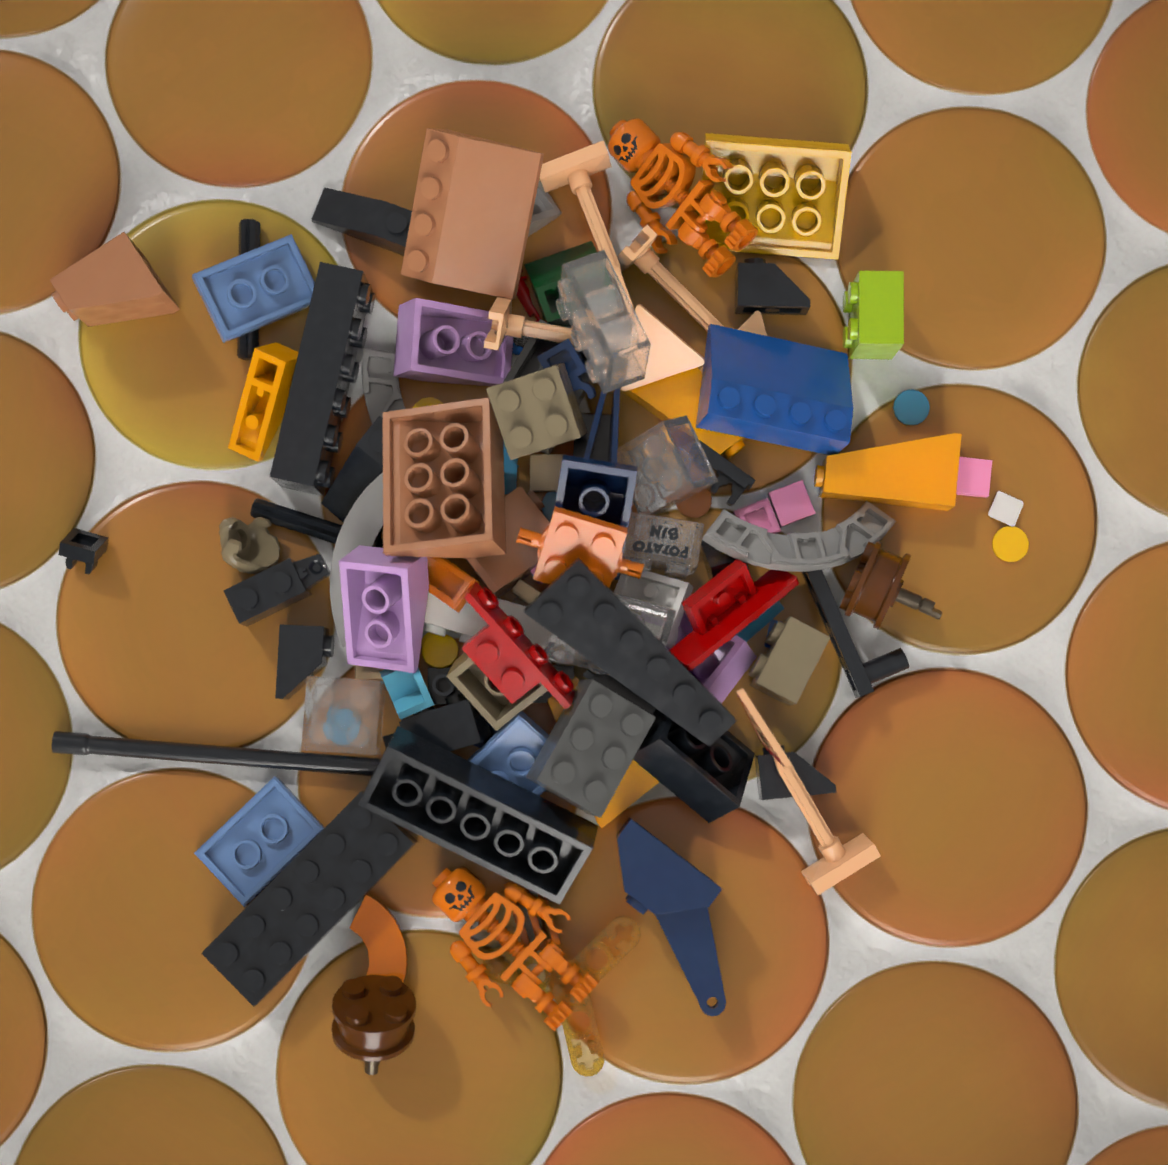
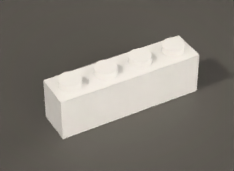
M428 592L424 631L445 637L447 631L460 634L459 641L465 643L487 625L484 619L468 602L458 613ZM497 598L498 606L505 614L515 617L522 625L524 634L533 644H539L549 656V662L551 664H560L566 643L530 618L524 612L526 606Z

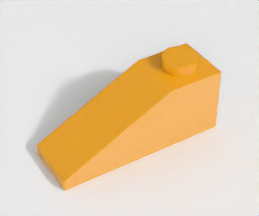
M277 342L254 348L228 445L229 449L257 462L262 461L284 417L299 352Z

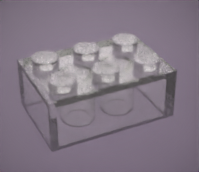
M605 250L562 264L561 280L558 281L560 297L556 300V306L563 321L568 320L572 327L571 338L578 352L583 351L587 359L586 369L593 383L598 382L603 394L643 380L645 378L651 343Z

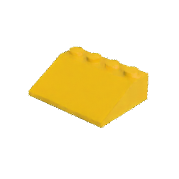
M705 133L704 145L710 149V154L729 160L734 167L732 169H723L721 164L715 165L718 168L719 176L726 178V182L712 181L715 186L711 191L714 189L722 193L727 199L731 212L735 211L741 217L740 220L748 219L758 229L756 237L742 250L734 251L724 243L725 238L730 232H723L719 227V222L706 219L705 223L708 226L706 232L710 239H714L719 244V247L726 246L733 252L838 260L852 154L848 144ZM702 167L701 180H711Z

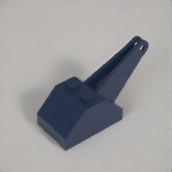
M604 373L601 394L584 458L563 455L555 506L628 528L638 466L617 463L619 401L622 375H616L613 393L608 462L591 459L609 381V373ZM625 539V542H624V545H623V548H622V550H623V555H624V549H625L626 539ZM620 573L614 578L615 580H619Z
M629 817L616 834L624 891L628 894L625 897L626 902L643 915L647 910L656 915L701 1010L706 1015L717 1016L724 1011L726 998L708 908L722 888ZM710 997L717 999V1003L714 1006L707 1004Z

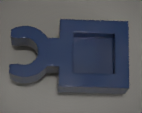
M571 338L537 356L543 369L564 362L574 393L578 389H583L587 392L590 399L596 397L594 387L589 382L583 381L580 376L589 371Z

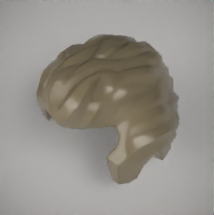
M235 517L224 519L219 525L223 560L238 571L248 574H258L277 564L280 559V546L277 537L271 535L267 527L271 526V522L268 519L257 517L251 524L246 525Z

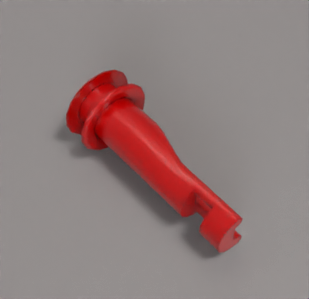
M520 275L516 296L528 316H535L537 319L535 322H539L541 317L532 304L529 288L524 282L527 276L521 277Z

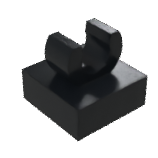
M74 528L60 542L58 555L67 557L66 567L68 569H72L77 564V561L85 562V574H90L96 568L98 559L107 551L109 537Z

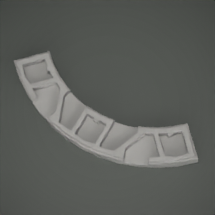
M363 348L362 386L366 406L373 424L379 416L383 417V412L403 410L405 406L401 396L399 377L393 376L395 352Z
M383 472L366 487L353 504L338 534L332 556L330 600L336 631L342 647L346 646L339 560L359 545L376 547L383 529Z
M866 500L857 512L830 530L820 533L814 531L780 535L769 533L767 529L748 523L723 509L702 540L735 559L755 566L780 571L809 572L832 568L863 555L868 541L874 544L877 541H881L896 521Z

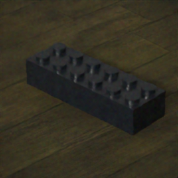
M323 262L319 264L270 473V478L282 488L324 496L325 489L330 488L333 484L335 467H331L333 454L340 452L343 442V432H340L339 428L342 418L348 417L351 407V397L347 396L350 383H356L359 373V362H355L358 348H364L367 338V328L363 327L366 313H372L375 303V293L371 292V284H369L364 272L361 270Z
M397 726L358 803L359 806L558 904L562 902L593 850L598 825L400 726Z
M361 791L201 953L253 1007L259 1004L418 842L404 827L359 806L358 803L364 791Z

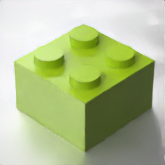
M859 271L854 281L849 282L848 291H844L843 313H849L848 327L844 326L843 348H849V359L892 360L904 345V271Z

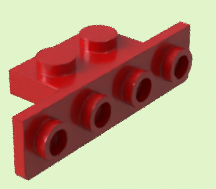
M736 559L682 602L693 631L669 650L688 670L694 669L722 645L729 642L752 621L759 618L762 613L778 600L784 598L788 592L799 584L797 576L787 571L770 569L753 582L747 565Z
M477 582L473 583L464 598L484 619L487 625L466 641L461 649L511 704L541 682L565 710L569 708L575 695L574 684L569 676L563 671L558 672L552 666L546 651L539 644H533L524 635V629L515 617L505 614L498 606V599L490 589L482 588Z

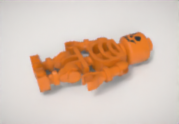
M639 118L630 119L629 121L621 120L616 123L610 131L611 138L608 143V151L625 171L630 173L637 172L630 181L634 191L628 193L626 202L631 211L636 212L641 219L639 224L642 229L648 225L657 234V237L651 244L652 248L656 253H667V249L662 245V236L666 238L667 244H677V238L671 230L678 229L680 240L699 250L698 255L703 260L708 259L702 267L709 277L715 278L723 275L734 264L736 257L726 246L719 247V244L714 239H710L706 232L708 226L705 220H715L720 223L719 227L723 232H730L725 238L724 243L734 251L745 248L758 233V229L748 219L740 220L741 217L735 211L731 212L727 199L722 193L714 189L711 191L715 186L712 181L726 182V178L719 176L718 168L715 165L721 164L723 169L734 168L732 163L725 158L711 155L708 147L703 144L697 145L693 142L694 139L685 132H676L671 136L670 143H661L657 134ZM702 166L706 171V175L711 180H700L689 193L688 190L693 183L696 167ZM666 192L669 193L663 200L658 199L659 195ZM678 203L679 208L665 226L659 222L661 217L658 212L651 210L668 208Z
M459 867L453 872L446 868L432 883L437 888L432 896L433 904L451 921L459 922L464 919L467 922L459 930V934L464 941L453 942L450 947V953L456 963H460L467 972L465 978L468 982L473 981L480 991L479 996L486 1006L492 1007V1003L486 998L487 989L485 985L489 989L495 988L499 992L500 997L503 998L504 991L498 983L492 981L485 973V970H487L486 966L483 963L479 965L471 954L472 952L483 960L496 958L506 951L512 954V957H515V961L505 970L500 978L506 982L518 968L523 971L514 980L511 987L524 999L528 997L537 1005L535 1009L539 1013L544 1011L548 1015L543 1022L553 1032L574 1011V1008L564 999L557 1004L553 1000L555 996L551 992L547 994L539 986L543 982L538 977L544 969L549 973L555 970L562 976L560 980L565 985L569 983L574 987L569 994L579 1004L600 982L590 971L583 976L579 972L581 968L576 963L572 966L564 958V951L553 941L548 943L540 953H537L535 951L536 948L548 936L544 931H541L527 947L521 944L522 942L518 938L523 932L526 917L523 910L516 905L517 903L528 909V914L533 918L537 915L546 921L548 927L556 933H563V931L553 925V919L549 916L550 914L554 916L562 914L567 920H571L570 915L564 910L554 909L546 904V899L541 895L537 898L526 891L527 888L515 882H510L505 886V897L495 892L486 900L484 898L486 886L466 867ZM503 904L506 912L503 920L499 923V920H496V916ZM491 905H494L492 911L487 912ZM514 911L518 918V924L514 934H510L506 927ZM478 922V926L472 929V926ZM483 930H487V933H490L488 937L480 941H475L472 938ZM493 940L498 941V944L502 946L499 950L490 953L480 949L481 946H485ZM530 955L538 962L533 970L524 964Z

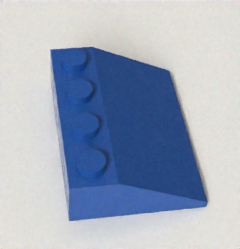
M714 324L708 326L696 428L825 455L838 454L850 443L853 400L847 353Z

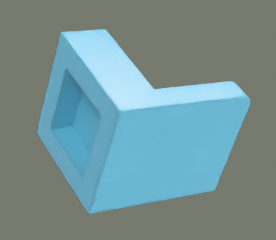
M419 668L415 673L388 669L380 671L399 719L406 718L434 705Z

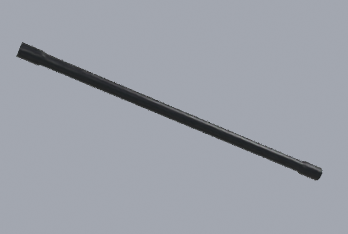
M55 731L52 738V752L60 754H96L372 776L380 761V758L92 736L87 733Z

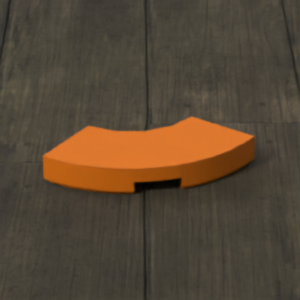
M368 893L365 895L349 927L362 938L368 949L369 968L367 975L396 976L404 983L408 967V953L404 936L399 927L400 925L390 910Z

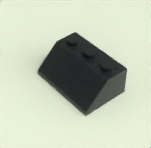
M656 709L652 714L656 718L633 760L708 823L739 808L755 753L728 730L709 747Z

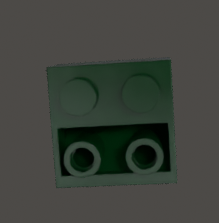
M592 241L524 264L543 320L548 324L565 327L616 309L615 293L605 266Z

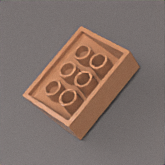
M427 128L401 275L433 284L512 300L516 299L544 154L449 129Z
M489 397L383 412L384 555L477 558L506 554L503 437Z

